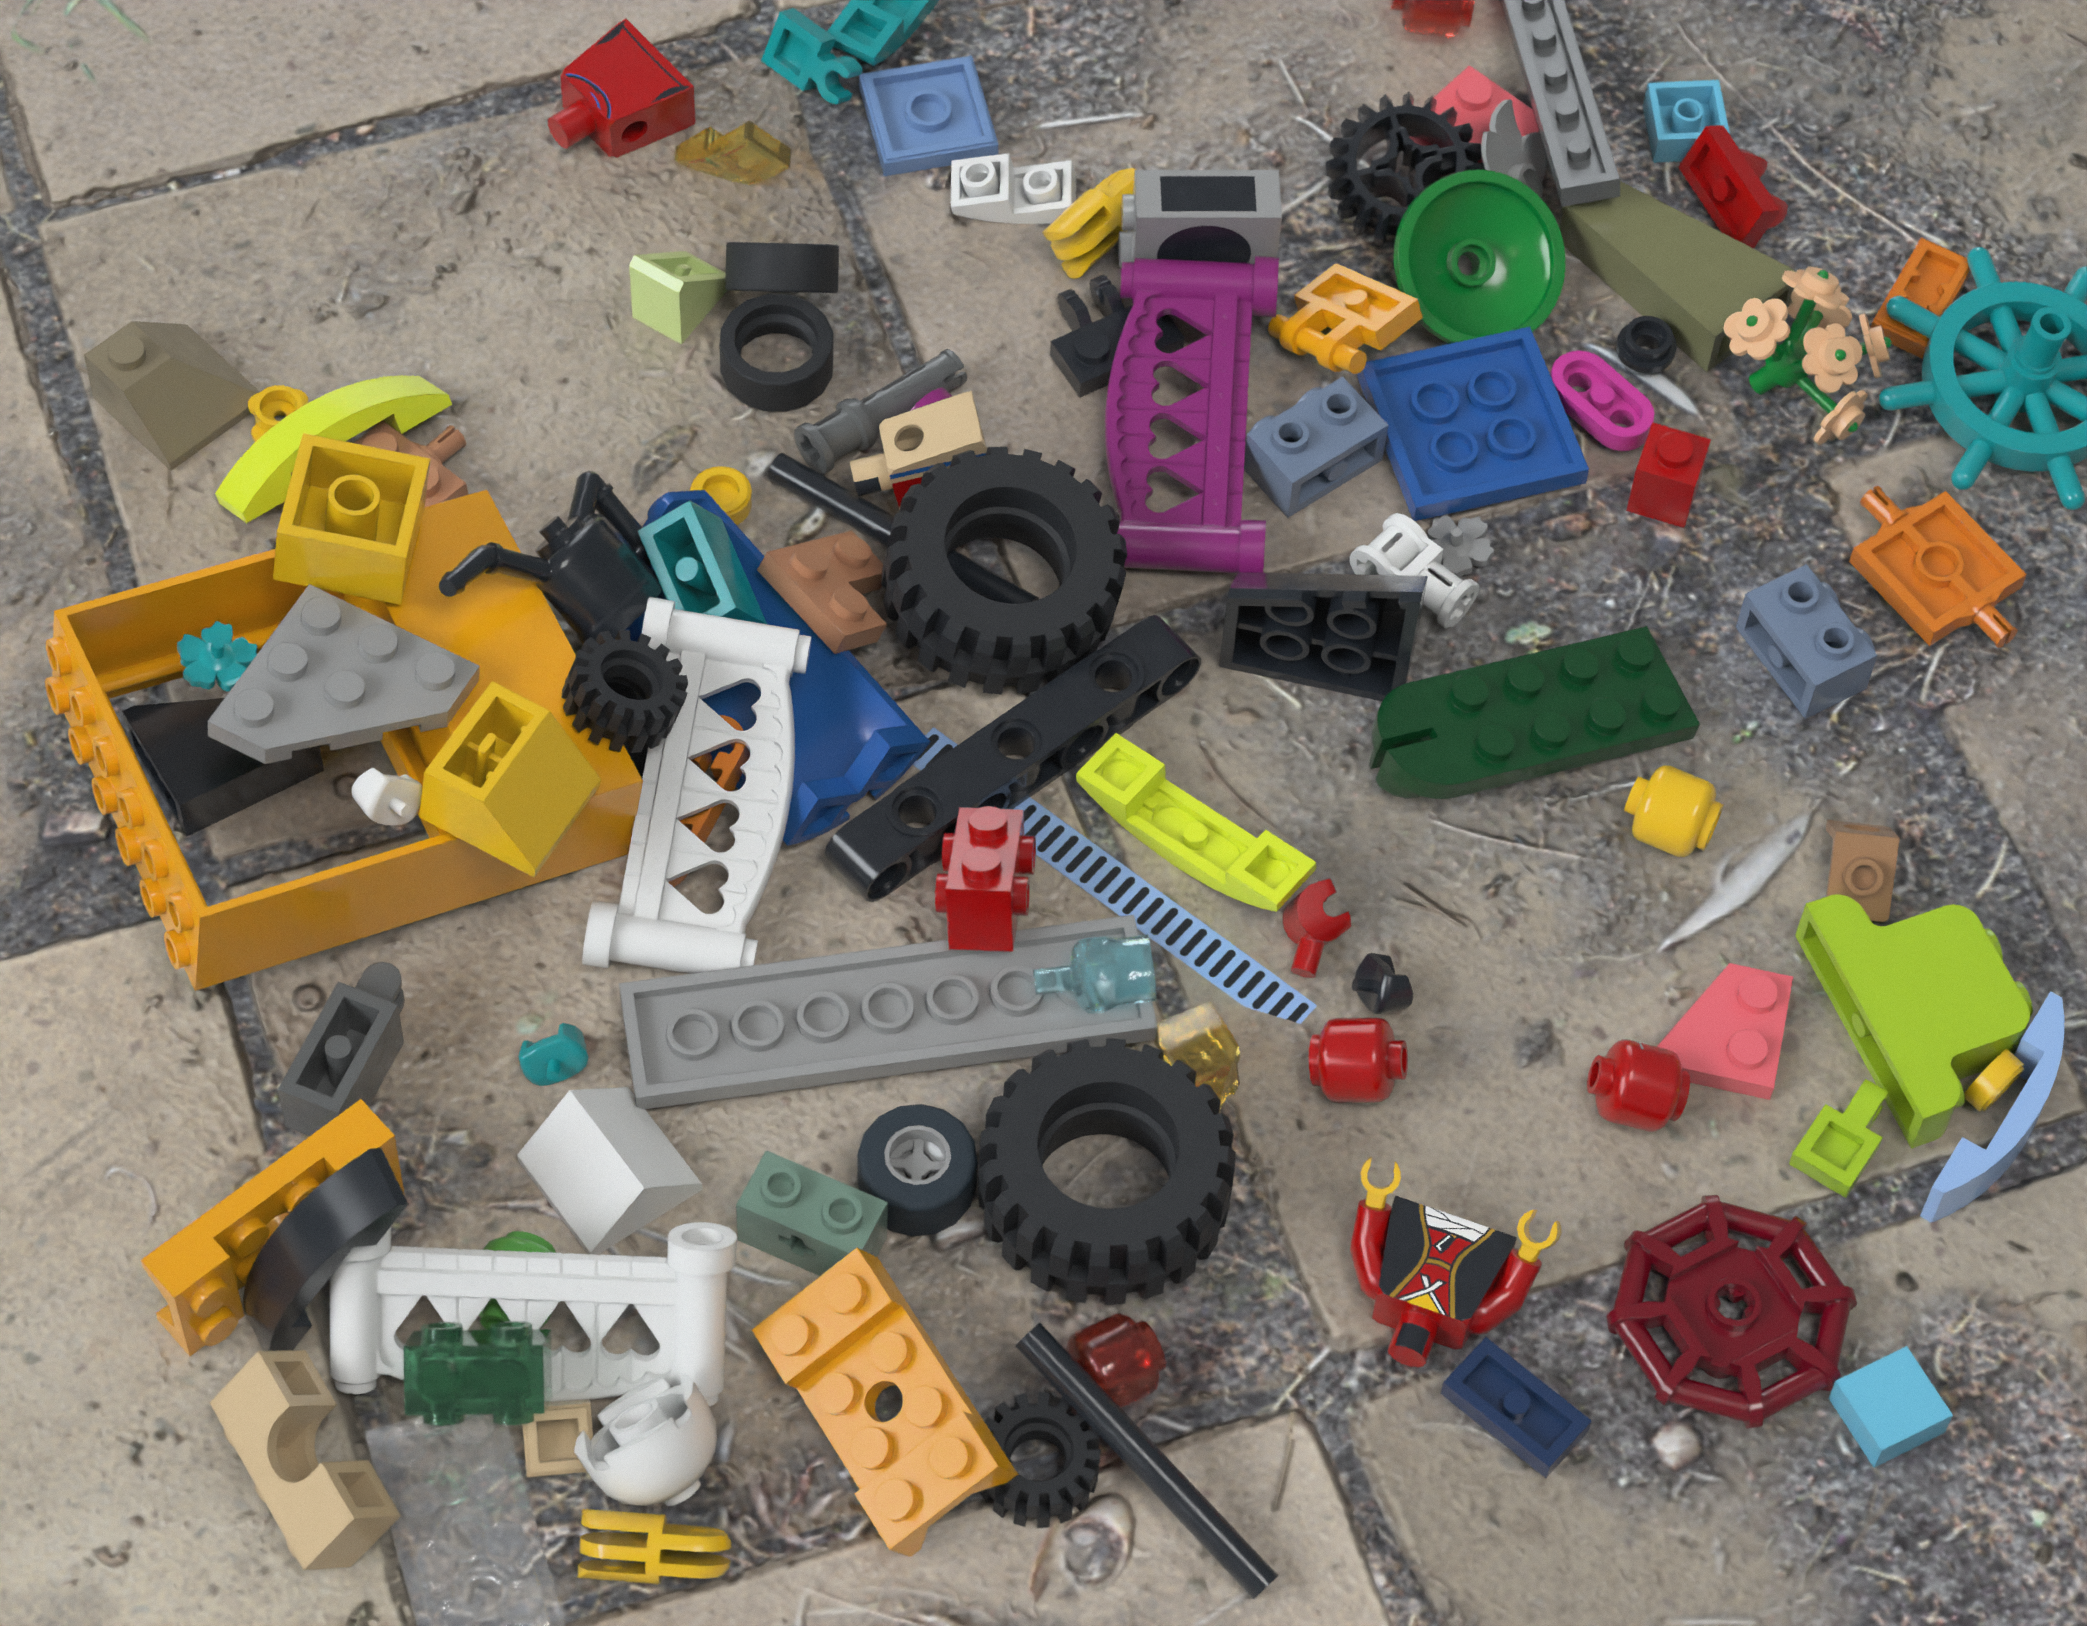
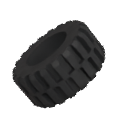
M1004 446L987 447L985 456L976 457L974 450L953 455L950 468H947L944 463H937L923 473L921 484L911 485L902 498L899 513H896L894 516L882 568L881 585L886 589L883 603L887 617L892 621L898 620L895 634L905 648L911 649L917 646L920 649L918 662L931 672H935L938 667L950 673L948 682L966 688L967 682L971 681L983 684V693L1002 695L1004 686H1016L1017 693L1019 694L1037 691L1041 679L1046 678L1050 682L1092 652L1097 651L1099 642L1106 639L1116 612L1127 573L1124 569L1127 558L1126 540L1123 536L1117 534L1120 521L1113 507L1108 504L1102 507L1099 505L1102 492L1090 480L1086 479L1080 483L1074 478L1075 468L1061 460H1058L1055 466L1041 460L1042 453L1024 448L1023 456L1008 454V447ZM1003 538L1013 540L1028 546L1041 555L1056 574L1060 587L1050 595L1033 602L1010 604L993 601L968 588L954 573L947 556L961 545L977 539Z
M1106 1038V1046L1090 1047L1089 1040L1084 1039L1067 1043V1053L1057 1056L1054 1050L1049 1049L1032 1058L1030 1074L1024 1069H1017L1004 1082L1003 1096L1000 1095L993 1098L986 1113L985 1130L981 1131L978 1200L979 1207L984 1209V1226L991 1241L996 1243L1003 1242L1002 1257L1014 1270L1021 1271L1025 1266L1031 1269L1030 1282L1047 1292L1051 1291L1054 1284L1067 1289L1066 1299L1086 1303L1087 1294L1105 1296V1305L1125 1304L1126 1294L1139 1291L1141 1298L1146 1300L1163 1293L1165 1279L1170 1278L1176 1284L1182 1283L1195 1273L1197 1258L1199 1260L1208 1259L1216 1247L1220 1228L1225 1227L1230 1206L1236 1152L1232 1149L1234 1133L1229 1117L1223 1113L1219 1114L1221 1100L1210 1085L1204 1083L1199 1087L1195 1086L1196 1071L1182 1060H1176L1173 1065H1170L1163 1061V1050L1147 1044L1143 1045L1142 1051L1125 1048L1126 1039ZM1096 1134L1116 1135L1130 1139L1148 1149L1161 1162L1169 1176V1180L1156 1194L1138 1204L1123 1208H1098L1080 1203L1061 1192L1048 1178L1043 1169V1164L1055 1150L1071 1140Z

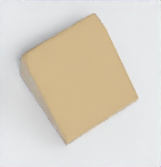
M591 1399L522 1403L527 1477L587 1472L575 1454L574 1448L576 1440L583 1430L590 1440L593 1438Z

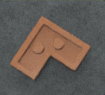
M852 530L768 551L757 569L834 654L878 642L887 625L862 595L881 589L883 563L872 552L870 546Z

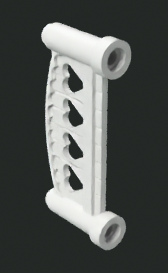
M649 597L642 634L652 637L648 644L652 649L656 650L661 643L670 649L666 658L667 661L679 659L683 665L679 675H687L688 686L685 692H688L667 738H662L660 744L653 749L648 747L642 778L643 785L634 821L620 903L592 901L584 940L582 964L609 968L611 961L689 974L755 965L758 940L746 938V926L759 904L777 860L792 798L795 769V728L789 681L790 677L793 676V672L806 674L812 637L799 635L800 630L677 610L675 609V601ZM749 682L756 685L761 692L760 699L751 706V710L754 712L757 720L749 730L739 731L734 729L702 701V699L741 683ZM730 743H741L749 749L750 757L740 767L746 781L743 787L737 791L724 790L691 761V759ZM729 803L737 808L739 819L730 827L735 843L726 852L713 851L680 822L684 818L718 804ZM710 864L721 865L726 869L729 876L727 882L719 888V893L724 899L723 907L714 914L701 912L668 882Z
M706 1222L687 1223L669 1231L667 1257H632L391 1246L390 1227L377 1245L353 1247L330 1276V1376L335 1379L336 1389L347 1394L370 1392L376 1387V1379L381 1375H391L414 1384L460 1395L502 1401L542 1403L594 1400L622 1396L653 1379L665 1377L670 1387L681 1385L679 1374H687L695 1382L710 1407L718 1402V1394L724 1388L727 1272L736 1265L737 1235L730 1228L719 1224ZM421 1296L428 1297L452 1332L454 1340L449 1345L436 1347L424 1340L418 1345L408 1346L397 1338L396 1330ZM495 1298L521 1335L522 1343L519 1347L512 1350L502 1349L495 1343L486 1348L478 1349L467 1343L464 1334L490 1299ZM560 1301L566 1303L589 1337L591 1345L587 1350L576 1353L561 1346L554 1351H543L535 1345L533 1336ZM629 1304H634L659 1342V1349L651 1355L638 1354L631 1348L625 1353L613 1354L608 1352L602 1345V1339Z

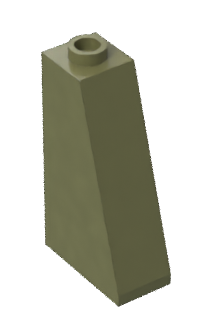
M1621 181L1620 197L1563 206L1561 208L1563 215L1560 232L1564 247L1642 316H1654L1665 321L1672 330L1677 347L1706 372L1732 354L1729 347L1731 339L1724 332V323L1731 314L1741 312L1746 301L1758 298L1765 303L1770 299H1780L1787 308L1792 302L1790 296L1794 288L1782 280L1785 271H1794L1791 267Z

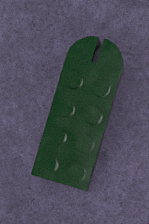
M1645 626L1398 686L1383 699L1372 726L1373 749L1369 768H1380L1375 780L1382 789L1393 796L1404 799L1422 796L1432 799H1450L1694 738L1700 723L1650 630Z

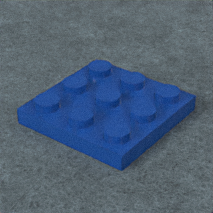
M1530 327L1367 361L1364 369L1357 375L1367 403L1388 424L1385 450L1414 521L1586 484L1589 467Z

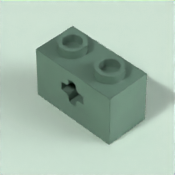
M766 1150L736 1204L737 1240L821 1276L856 1248L862 1249L876 1257L878 1256L887 1239L888 1202Z

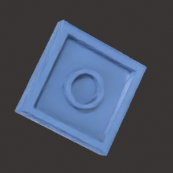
M972 55L859 75V89L884 176L950 166L952 160L998 155L999 144Z

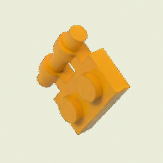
M1335 263L1294 295L1298 309L1297 313L1290 318L1277 314L1276 317L1270 320L1268 333L1270 336L1280 340V344L1284 349L1297 355L1309 353L1316 357L1321 366L1331 371L1341 372L1346 370L1352 374H1358L1364 369L1367 356L1357 348L1366 344L1381 351L1387 345L1397 340L1400 335L1423 317L1417 298ZM1326 327L1333 329L1326 335L1321 333Z

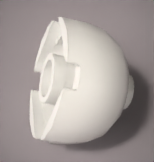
M679 1374L681 1385L670 1387L665 1377H661L627 1392L597 1415L603 1427L591 1440L584 1430L578 1436L574 1452L587 1473L607 1496L628 1505L651 1506L664 1502L666 1506H673L687 1500L699 1489L701 1484L699 1478L709 1467L717 1443L716 1421L707 1401L695 1382L687 1374Z

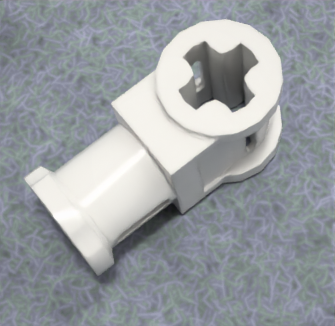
M1395 513L1390 515L1383 524V531L1368 546H1358L1349 557L1350 565L1355 575L1428 576L1423 605L1438 615L1437 623L1444 628L1453 627L1464 617L1479 592V584L1474 580L1466 579L1463 581L1441 565L1443 548L1430 540L1423 529L1413 519L1404 514Z

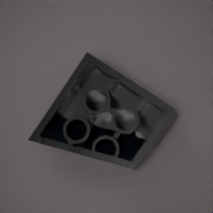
M1238 572L1230 586L1227 597L1219 667L1383 701L1393 689L1407 683L1417 640L1428 576Z

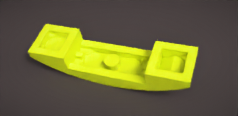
M410 375L368 379L329 392L289 414L260 437L243 454L224 478L215 493L218 502L245 523H248L285 502L291 473L294 469L303 433L346 442L383 420L403 434L451 406L452 402L449 394L421 376Z
M1117 733L1076 773V781L1112 818L1139 841L1194 879L1243 903L1277 912L1316 870V862L1266 829L1256 838L1166 780L1164 763Z

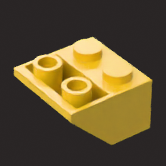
M492 681L424 771L419 818L535 877L597 791L601 778L549 710Z

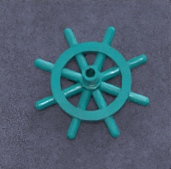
M1975 247L1969 251L1967 263L1977 288L1954 301L1941 317L1903 296L1892 297L1886 305L1887 314L1894 320L1929 338L1923 356L1922 381L1884 388L1879 394L1880 405L1889 411L1929 405L1933 415L1943 429L1966 449L1951 474V482L1955 488L1959 490L1971 488L1987 462L2013 470L2028 472L2049 471L2062 505L2069 510L2081 508L2085 502V494L2073 465L2087 458V396L2063 383L2087 379V305L2085 304L2087 300V266H2083L2075 272L2064 292L2036 283L2001 282L1989 251L1984 247ZM2016 320L2031 323L2026 335L2022 336ZM1991 322L2001 349L1968 331L1981 324ZM2066 339L2082 356L2062 359L2059 350L2064 340ZM1953 352L1988 371L1956 376ZM1994 394L1997 401L1989 414L1986 415L1969 398ZM2049 404L2077 418L2082 423L2073 428L2060 431ZM2018 412H2026L2034 433L2009 427Z

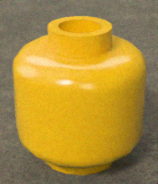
M1664 765L1655 770L1650 780L1637 777L1628 796L1624 811L1634 815L1632 834L1638 841L1674 856L1686 857L1695 848L1705 851L1715 831L1724 804L1715 801L1716 789L1709 781L1675 767Z

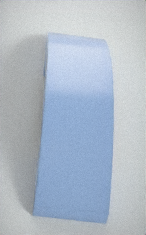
M2050 991L2020 1041L2015 1056L2024 1063V1071L2020 1077L2027 1080V1083L1989 1146L1985 1150L1963 1137L1961 1138L1933 1184L1920 1217L1932 1223L1951 1215L1971 1203L2004 1174L2025 1146L2050 1094L2062 1056L2064 1042L2062 997Z

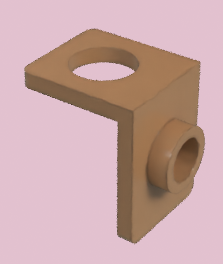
M1827 820L1826 831L1833 838L1826 896L1834 894L1848 896L1861 905L1871 921H1887L1890 915L1900 838L1888 826Z

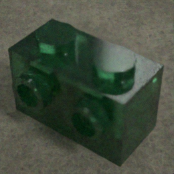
M525 1321L493 1323L490 1325L491 1330H463V1324L457 1322H433L421 1325V1331H413L403 1346L405 1415H423V1423L433 1426L461 1424L465 1422V1415L492 1414V1422L501 1425H520L533 1422L534 1414H544L552 1399L551 1329H532V1323Z

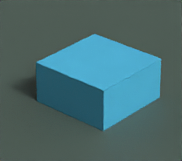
M1719 80L1647 84L1643 111L1653 163L1681 162L1705 126L1724 125L1730 134Z
M1907 1346L1836 1380L1828 1398L1873 1468L1945 1433L1953 1417V1414Z

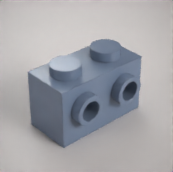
M1341 377L1324 388L1315 387L1309 390L1299 399L1296 405L1276 417L1269 415L1259 420L1247 433L1244 471L1285 516L1289 518L1382 461L1388 424L1344 377Z
M1807 564L1745 593L1736 629L1805 719L1867 689L1878 656L1875 653L1873 642L1862 628L1854 626L1840 608L1838 597L1831 586L1826 582H1820Z

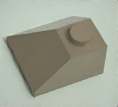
M131 321L84 354L93 398L170 471L250 415L248 401L254 394L260 392L187 324Z

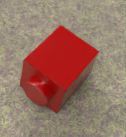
M1652 422L1635 471L1626 511L1685 528L1701 481L1711 439Z

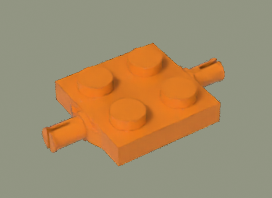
M1875 486L1873 491L1870 489L1864 494L1860 504L1882 526L1877 534L1853 548L1849 562L1929 646L1959 627L1975 623L1998 648L2003 647L2004 643L2008 644L2016 636L2018 630L2004 618L1995 606L2021 589L2027 574L1946 491L1923 505L1900 509L1882 491L1880 486Z

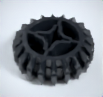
M1409 91L1403 96L1402 106H1394L1392 100L1386 94L1379 100V112L1374 111L1363 103L1358 108L1359 122L1345 118L1341 124V134L1344 138H1334L1331 140L1329 152L1334 158L1326 162L1325 175L1333 179L1328 184L1329 198L1331 200H1342L1337 208V214L1341 220L1356 216L1353 231L1357 236L1364 234L1370 228L1375 229L1374 243L1377 247L1386 242L1387 235L1396 237L1400 222L1410 204L1427 186L1438 181L1441 175L1455 174L1467 170H1485L1483 165L1477 163L1482 159L1480 143H1469L1473 136V128L1470 123L1454 127L1457 120V111L1454 109V106L1445 110L1440 115L1435 113L1437 101L1433 95L1425 101L1423 107L1414 106V97ZM1409 136L1423 139L1432 145L1423 146L1416 144ZM1386 139V154L1377 160L1371 161L1370 167L1357 170V165L1362 156L1373 145ZM1398 155L1402 166L1410 167L1409 174L1415 170L1413 189L1409 177L1401 176V170L1395 173ZM1389 197L1395 199L1400 203L1401 207L1386 204L1377 198Z

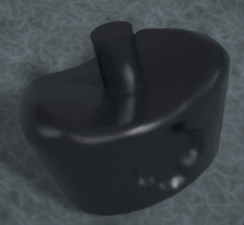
M1369 953L1359 964L1355 979L1352 981V990L1357 992L1361 1001L1372 1013L1383 1014L1407 1009L1411 1006L1414 996L1409 978L1406 975L1395 974V968L1389 955Z

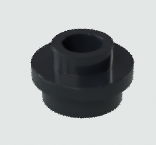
M1640 316L1633 319L1620 331L1616 343L1617 355L1622 363L1640 373H1656L1666 369L1673 362L1677 350V342L1670 326L1662 319L1654 316Z

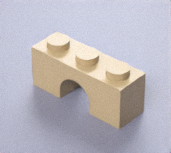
M306 1350L258 1351L211 1400L210 1405L224 1428L226 1439L239 1454L255 1483L257 1494L267 1504L286 1538L289 1551L299 1561L303 1570L352 1567L401 1517L369 1460L318 1463L315 1453L316 1433L323 1419L337 1404Z

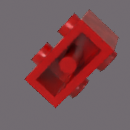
M991 806L980 808L959 807L955 833H944L942 868L948 874H937L935 910L937 913H947L948 949L1014 951L1019 916H1028L1030 879L1025 877V875H1034L1036 864V837L1024 836L1023 810L999 809Z

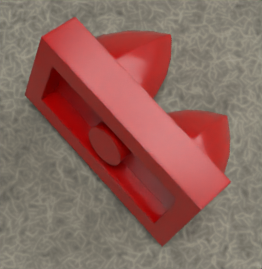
M1724 125L1705 126L1678 168L1719 230L1754 249L1766 230L1778 226L1786 217L1788 204L1768 192L1759 179L1765 173L1768 162L1750 151L1738 148Z

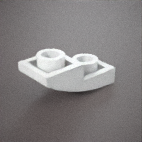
M1007 153L952 160L951 210L954 215L1000 223L1049 224L1076 201V173L1071 160L1014 168L1010 155Z

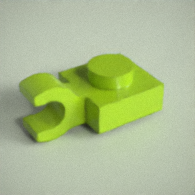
M1865 1079L1843 1114L1825 1104L1792 1153L1789 1165L1847 1198L1880 1147L1883 1137L1869 1129L1880 1115L1884 1107L1882 1103L1889 1092Z

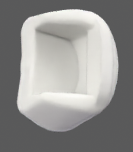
M371 768L356 779L351 792L352 797L370 820L382 825H402L412 821L420 809L422 785L406 774L401 776L384 775L377 769Z

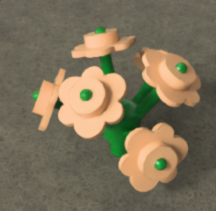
M1807 267L1805 270L1798 269L1797 272L1785 271L1782 280L1794 288L1790 296L1792 302L1788 308L1780 299H1770L1765 303L1758 298L1746 301L1742 311L1731 314L1724 323V332L1731 339L1729 344L1730 350L1736 356H1743L1748 353L1754 360H1765L1766 365L1749 376V383L1757 394L1763 395L1777 385L1791 388L1797 384L1828 413L1820 424L1821 428L1814 436L1815 443L1821 445L1828 439L1834 440L1836 437L1839 440H1843L1857 431L1859 425L1864 420L1863 403L1867 399L1868 394L1864 390H1860L1857 393L1852 391L1837 404L1826 393H1834L1840 389L1842 384H1853L1857 380L1858 372L1854 365L1859 363L1862 355H1869L1875 379L1882 377L1879 363L1890 360L1888 348L1891 346L1892 341L1890 338L1885 337L1882 326L1870 328L1865 313L1859 314L1865 342L1859 343L1854 337H1845V327L1852 320V314L1846 307L1849 297L1841 292L1839 280L1831 273L1817 267ZM1788 313L1794 318L1791 328L1785 322ZM1814 375L1815 383L1808 376Z

